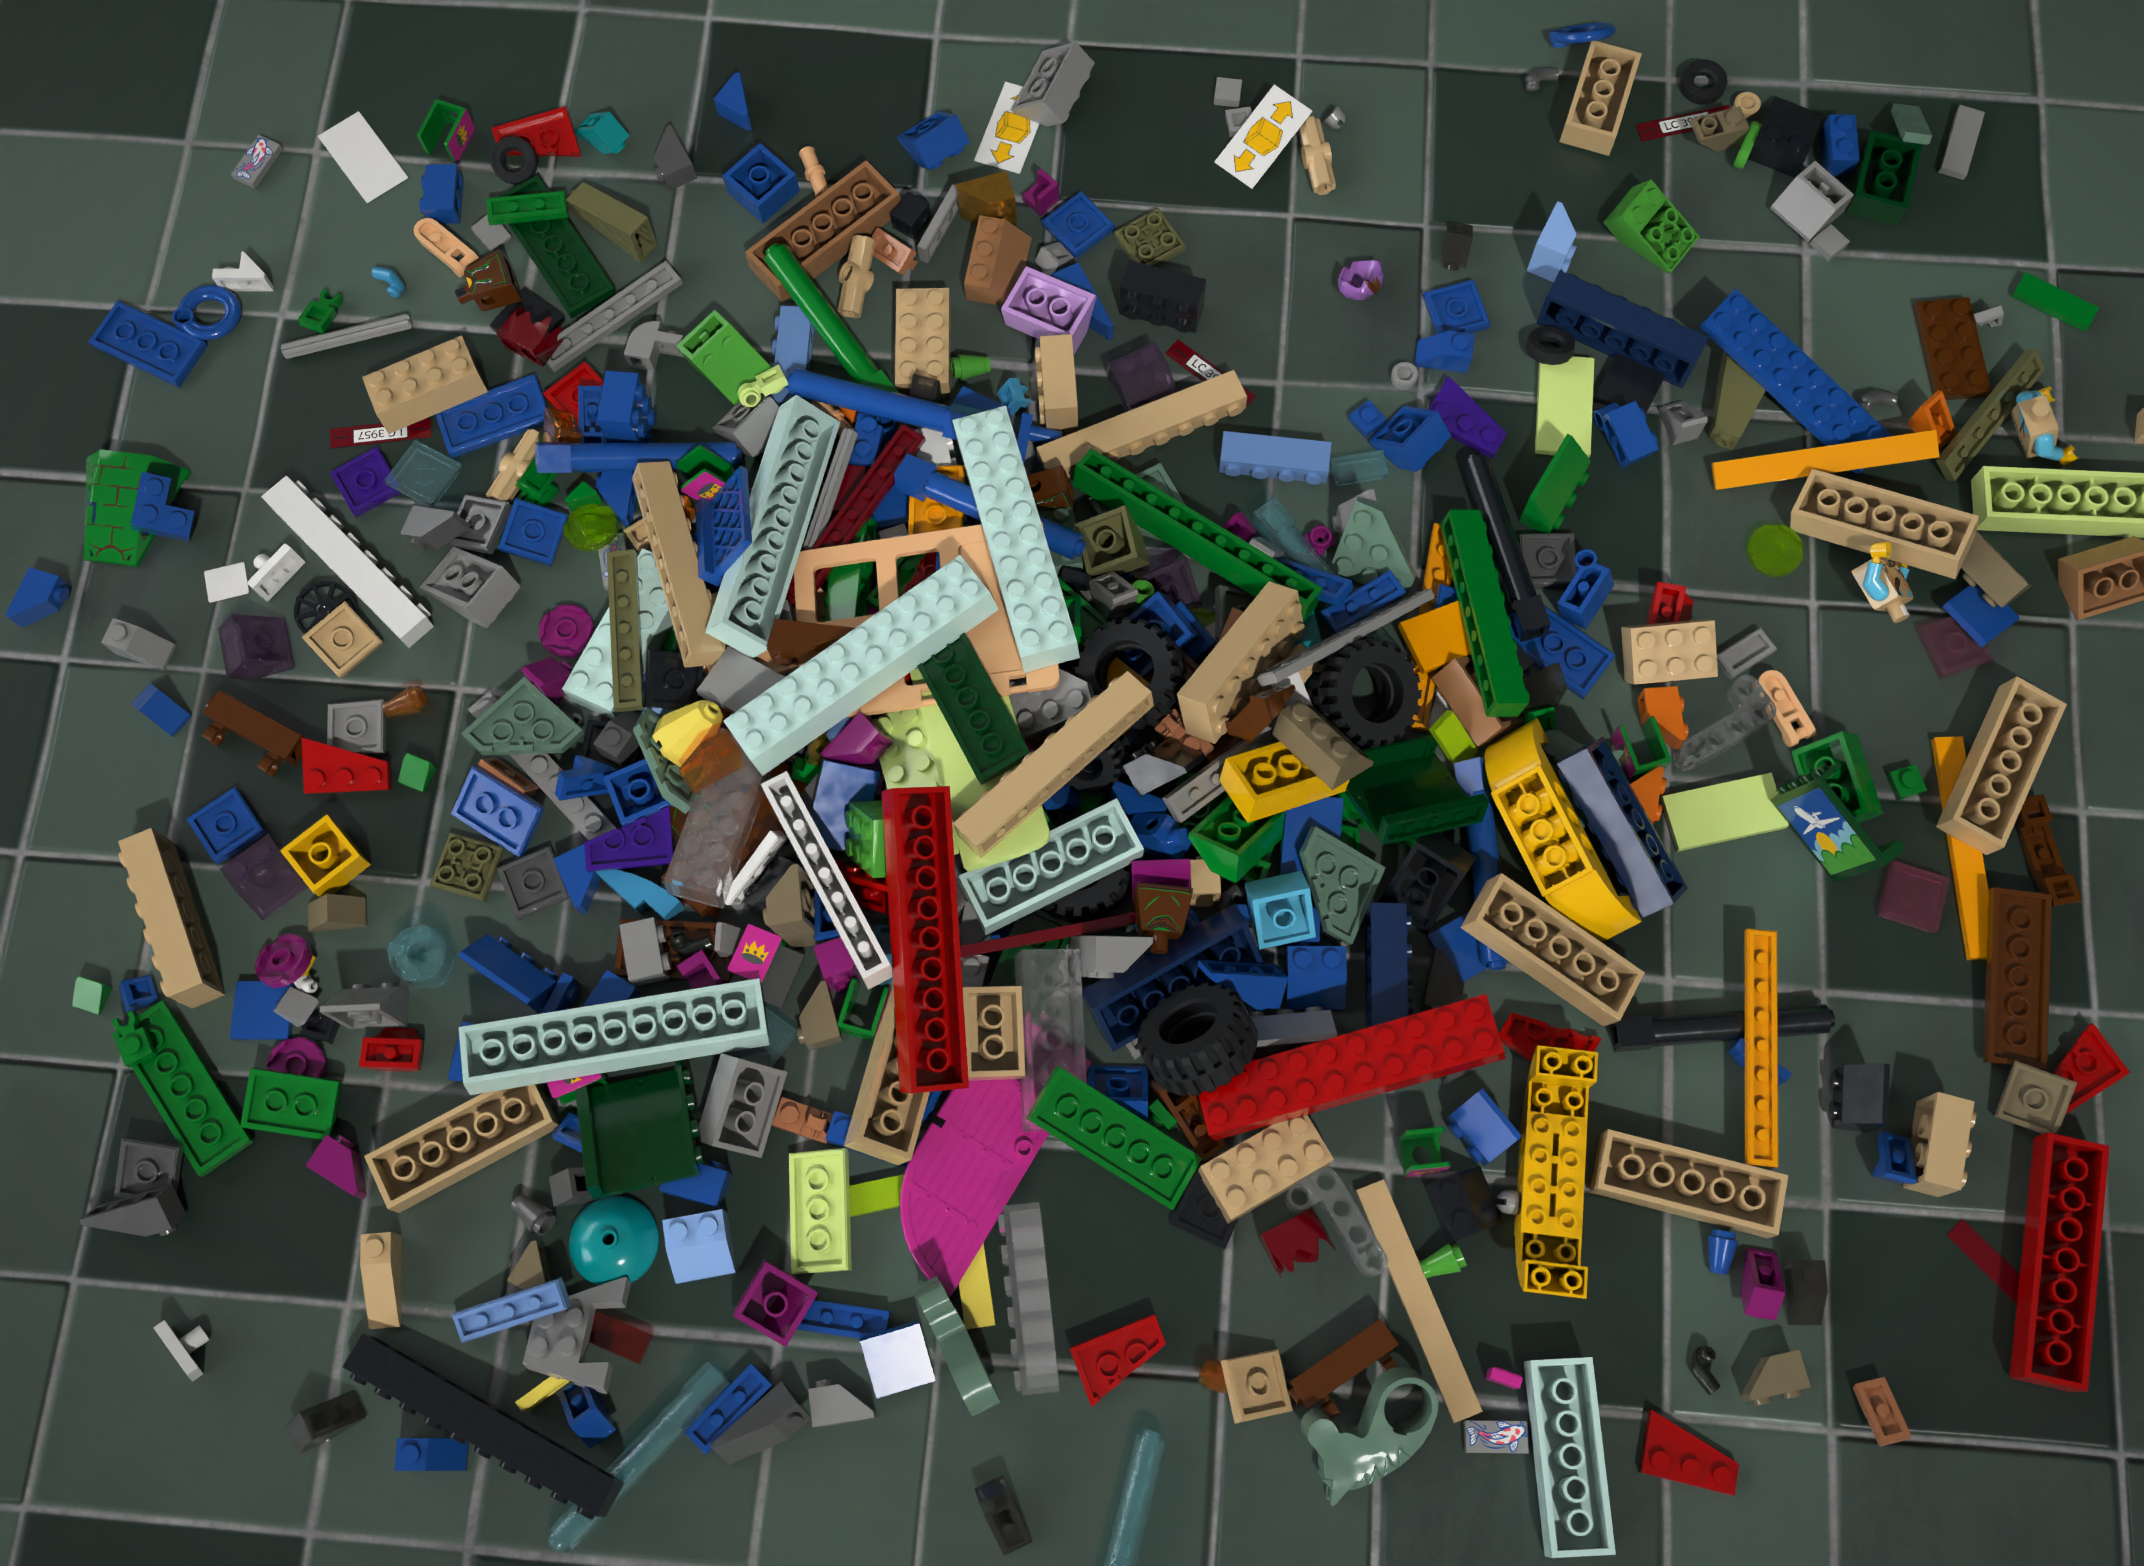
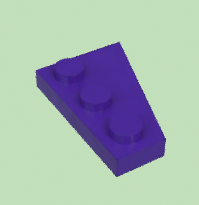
M1448 376L1428 410L1438 411L1451 434V438L1493 459L1505 440L1507 433Z
M670 806L650 816L635 820V822L622 828L614 829L584 842L586 871L596 872L675 864Z

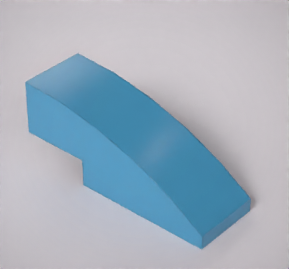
M620 870L596 871L597 875L640 915L650 907L663 920L673 921L685 909L677 898L647 879Z

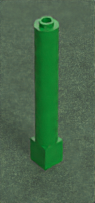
M778 243L770 246L765 252L764 261L853 381L858 384L899 393L882 369L878 370L785 244L779 245Z

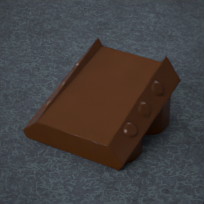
M1281 685L1249 696L1251 701L1235 718L1225 721L1229 735L1241 737L1248 744L1253 741L1281 712L1286 701L1294 693L1295 685Z

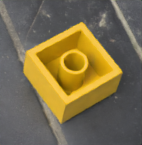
M325 815L280 850L311 891L319 897L325 894L336 893L371 865L341 826L328 815Z

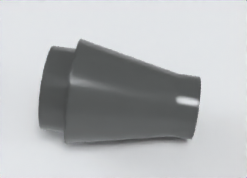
M524 1194L518 1195L511 1204V1208L518 1214L532 1234L536 1233L539 1236L546 1234L556 1221L552 1209L528 1198Z

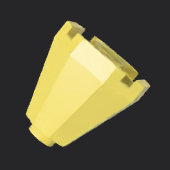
M700 700L663 715L657 721L652 737L655 743L659 740L662 744V747L659 749L661 754L680 768H689L691 765L700 767L706 761L721 725L723 715L716 703L709 700Z

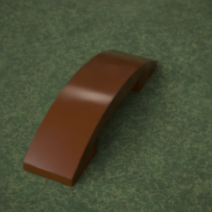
M2044 794L2026 797L2016 824L2026 861L2041 893L2052 895V907L2081 902L2082 898L2073 873H2066L2049 827L2053 819Z

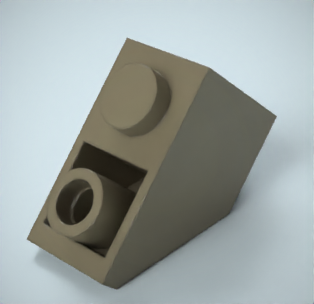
M1740 106L1692 118L1690 121L1699 143L1716 152L1740 146L1749 129Z
M1800 1349L1761 1357L1741 1394L1742 1401H1753L1754 1406L1772 1403L1771 1396L1783 1394L1784 1399L1802 1396L1801 1389L1809 1388L1811 1385Z

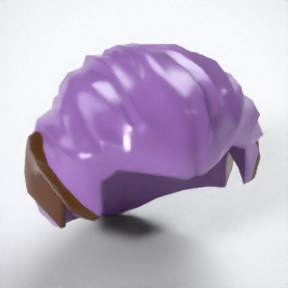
M1379 260L1355 261L1350 264L1349 268L1344 266L1337 279L1341 294L1351 300H1365L1376 294L1384 279L1382 262Z

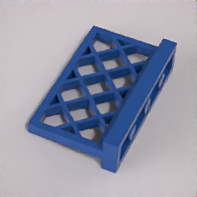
M742 466L733 473L710 501L701 497L696 503L698 576L700 579L719 588L724 573L752 543L748 472Z

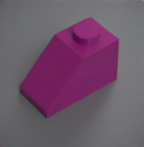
M552 656L526 665L521 669L527 680L555 705L566 695L562 688L573 670L564 660L559 663Z
M859 712L821 754L828 760L846 764H870L881 757L893 742L873 720Z
M326 1135L305 1166L349 1194L364 1199L367 1192L360 1153L352 1149L354 1143L341 1135H338L337 1138Z
M1746 1247L1741 1288L1744 1313L1755 1318L1776 1321L1786 1294L1778 1255L1776 1252Z

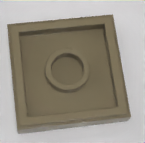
M2014 1060L1994 1116L2041 1134L2048 1132L2058 1134L2077 1082Z

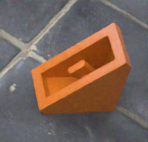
M1940 390L1924 402L1906 424L1915 433L1936 430L1939 450L1957 435L1943 391Z

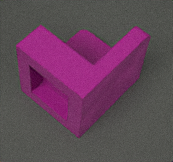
M1040 168L1036 172L1037 183L1022 195V199L1039 216H1042L1059 201L1058 182Z
M702 950L677 965L692 989L725 984Z

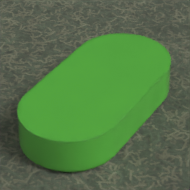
M1751 122L1733 163L1734 167L1741 170L1744 168L1762 126L1761 123Z

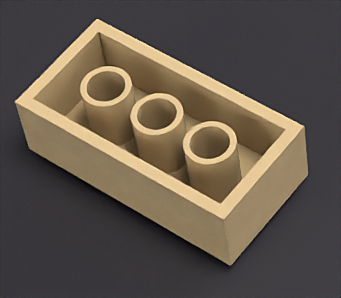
M1598 41L1591 42L1559 142L1607 156L1610 155L1642 53Z
M949 288L896 289L895 387L899 394L919 399L951 398V298Z
M462 335L362 377L375 413L388 434L488 392L474 357Z
M1308 1115L1269 1126L1200 1166L1198 1172L1229 1224L1329 1166L1334 1161V1158Z

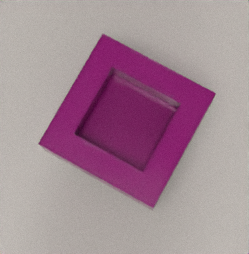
M1243 512L1236 513L1222 527L1247 543L1257 534V531Z

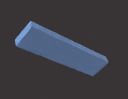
M562 1277L456 1311L451 1315L461 1343L566 1310L572 1305Z

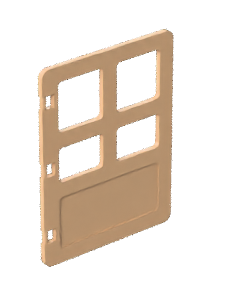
M982 525L800 552L794 570L796 621L853 628L858 627L873 615L825 622L817 621L816 570L870 561L876 562L880 611L899 598L898 558L938 552L940 555V567L942 568L961 555L989 590L999 609L965 633L998 695L1002 697L1014 693L1051 690L1058 686L1060 682L1059 664L1024 673ZM904 676L847 717L854 718L859 712L868 716L918 709L923 706L937 705L934 698H922V692L930 691L926 683L909 686L906 685ZM1026 678V685L1010 687V680Z

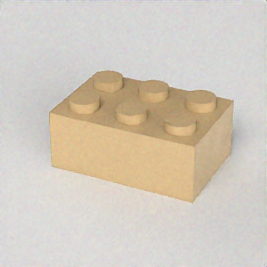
M1072 334L1039 336L1040 347H1035L1040 424H1046V428L1063 431L1062 433L1077 432L1078 404Z
M1699 619L1621 627L1624 679L1626 683L1636 685L1718 677L1715 620Z
M1022 986L963 987L968 1080L1021 1079L1025 1076Z
M1941 1092L1916 1101L1911 1140L1917 1181L1915 1184H1903V1188L1941 1197L1960 1191L1967 1181V1170H1964L1965 1161L1972 1149L1969 1134L1976 1121V1112L1973 1111L1975 1101Z

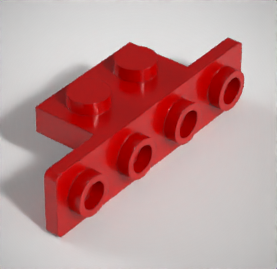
M834 859L859 906L885 914L889 913L887 877L872 878L857 864L845 865L843 860Z

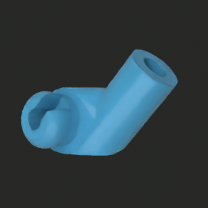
M375 266L372 269L373 278L385 281L390 285L387 288V293H390V296L399 298L401 293L405 292V284L394 270Z

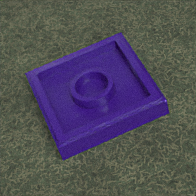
M378 447L329 472L355 517L404 492Z

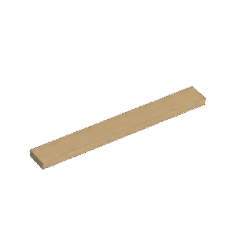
M1384 1179L1356 1190V1195L1452 1423L1483 1412Z

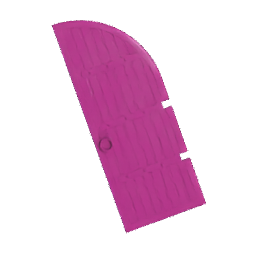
M1023 1018L1025 1076L1021 1079L969 1081V1088L951 1090L936 1114L939 1118L945 1120L944 1124L940 1128L931 1122L915 1148L912 1159L908 1162L904 1174L900 1196V1214L908 1248L915 1262L929 1280L936 1276L938 1277L948 1297L952 1296L1049 1134L1025 1118L1056 1066H1059L1082 1080L1092 1063L1025 1018Z

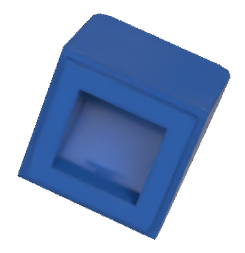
M151 974L121 981L119 992L126 1014L132 1010L137 1011L159 1002Z

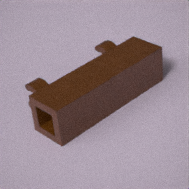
M220 690L208 700L203 714L213 721V724L204 731L202 736L208 739L210 743L219 747L224 741L227 731L238 735L268 752L260 760L257 767L272 777L278 772L282 761L296 767L301 760V737L304 738L302 735Z
M1379 1319L1289 1381L1288 1384L1291 1389L1288 1390V1393L1298 1407L1303 1405L1305 1409H1308L1317 1403L1321 1410L1332 1420L1340 1414V1411L1328 1394L1375 1361H1378L1384 1372L1398 1367L1388 1352L1399 1344L1382 1319Z

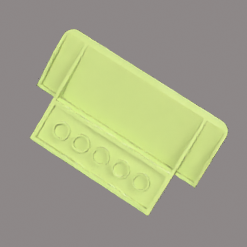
M918 668L910 672L913 685L926 683ZM931 691L922 692L923 699L934 698ZM1000 697L1020 733L1010 697ZM938 705L890 712L873 719L893 742L886 749V752L879 757L887 790L891 788L950 786L954 855L960 853L964 869L968 872L1020 857L1042 848L1048 842L1050 830L1043 806L1041 805L985 856L980 858L958 837L953 823L963 810L970 809L978 802L982 793L994 788L1005 773L983 785L979 783ZM1019 765L1015 766L1014 768H1012V769H1010V770H1008V771H1013V770H1014L1015 768H1017Z

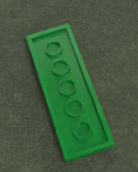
M161 1000L139 1015V1028L144 1027L148 1029L157 1055L133 1066L132 1069L178 1144L184 1146L183 1152L197 1175L204 1177L254 1141L247 1129L240 1127V1118L167 1002ZM118 1030L112 1034L115 1040L122 1037Z
M1056 1066L1025 1118L1171 1210L1175 1208L1202 1160V1157L1059 1066Z

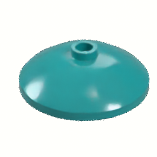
M624 1196L601 1198L587 1206L578 1215L572 1226L569 1237L571 1260L577 1271L586 1280L596 1285H602L622 1277H627L633 1283L650 1269L657 1256L660 1241L658 1226L651 1212L634 1199ZM609 1234L614 1235V1242L611 1245L605 1243V1238Z

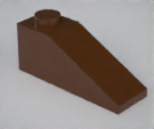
M775 619L767 651L773 662L779 665L803 664L855 628Z
M1155 1079L1148 1082L1159 1102L1177 1121L1176 1126L1195 1153L1202 1157V1162H1205L1227 1146L1224 1139L1215 1141L1208 1135L1203 1111L1197 1096H1192L1189 1093L1186 1096L1168 1092L1158 1085Z

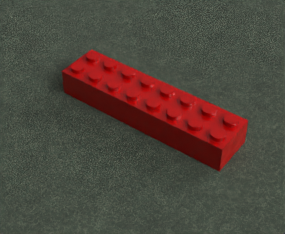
M2049 1132L2033 1137L2010 1368L2011 1379L2067 1392L2088 1391L2110 1147L2108 1145Z

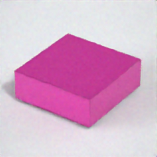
M1497 1367L1487 1369L1485 1377L1486 1380L1512 1389H1520L1523 1379L1518 1374Z

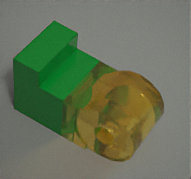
M828 730L808 744V750L804 759L796 757L792 767V779L809 784L819 773L822 760L826 759L821 752L830 744L826 735Z

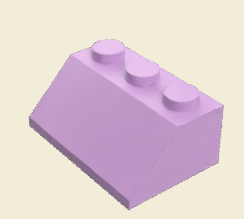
M1026 266L1002 306L1001 311L1005 325L1037 339H1040L1039 336L1072 334L1073 354H1075L1087 334L1096 295Z

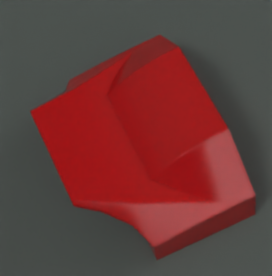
M1656 582L1646 624L1690 620L1694 601L1686 594V586Z
M385 1027L374 1037H363L359 1067L378 1071H421L423 1040L419 1039L417 1030L414 1028Z

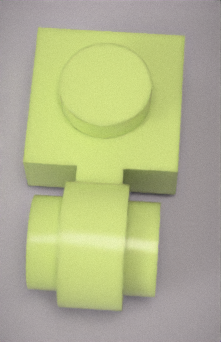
M778 364L755 376L757 381L742 384L737 394L742 405L754 407L760 402V394L763 393L765 397L769 394H776L788 385V381Z

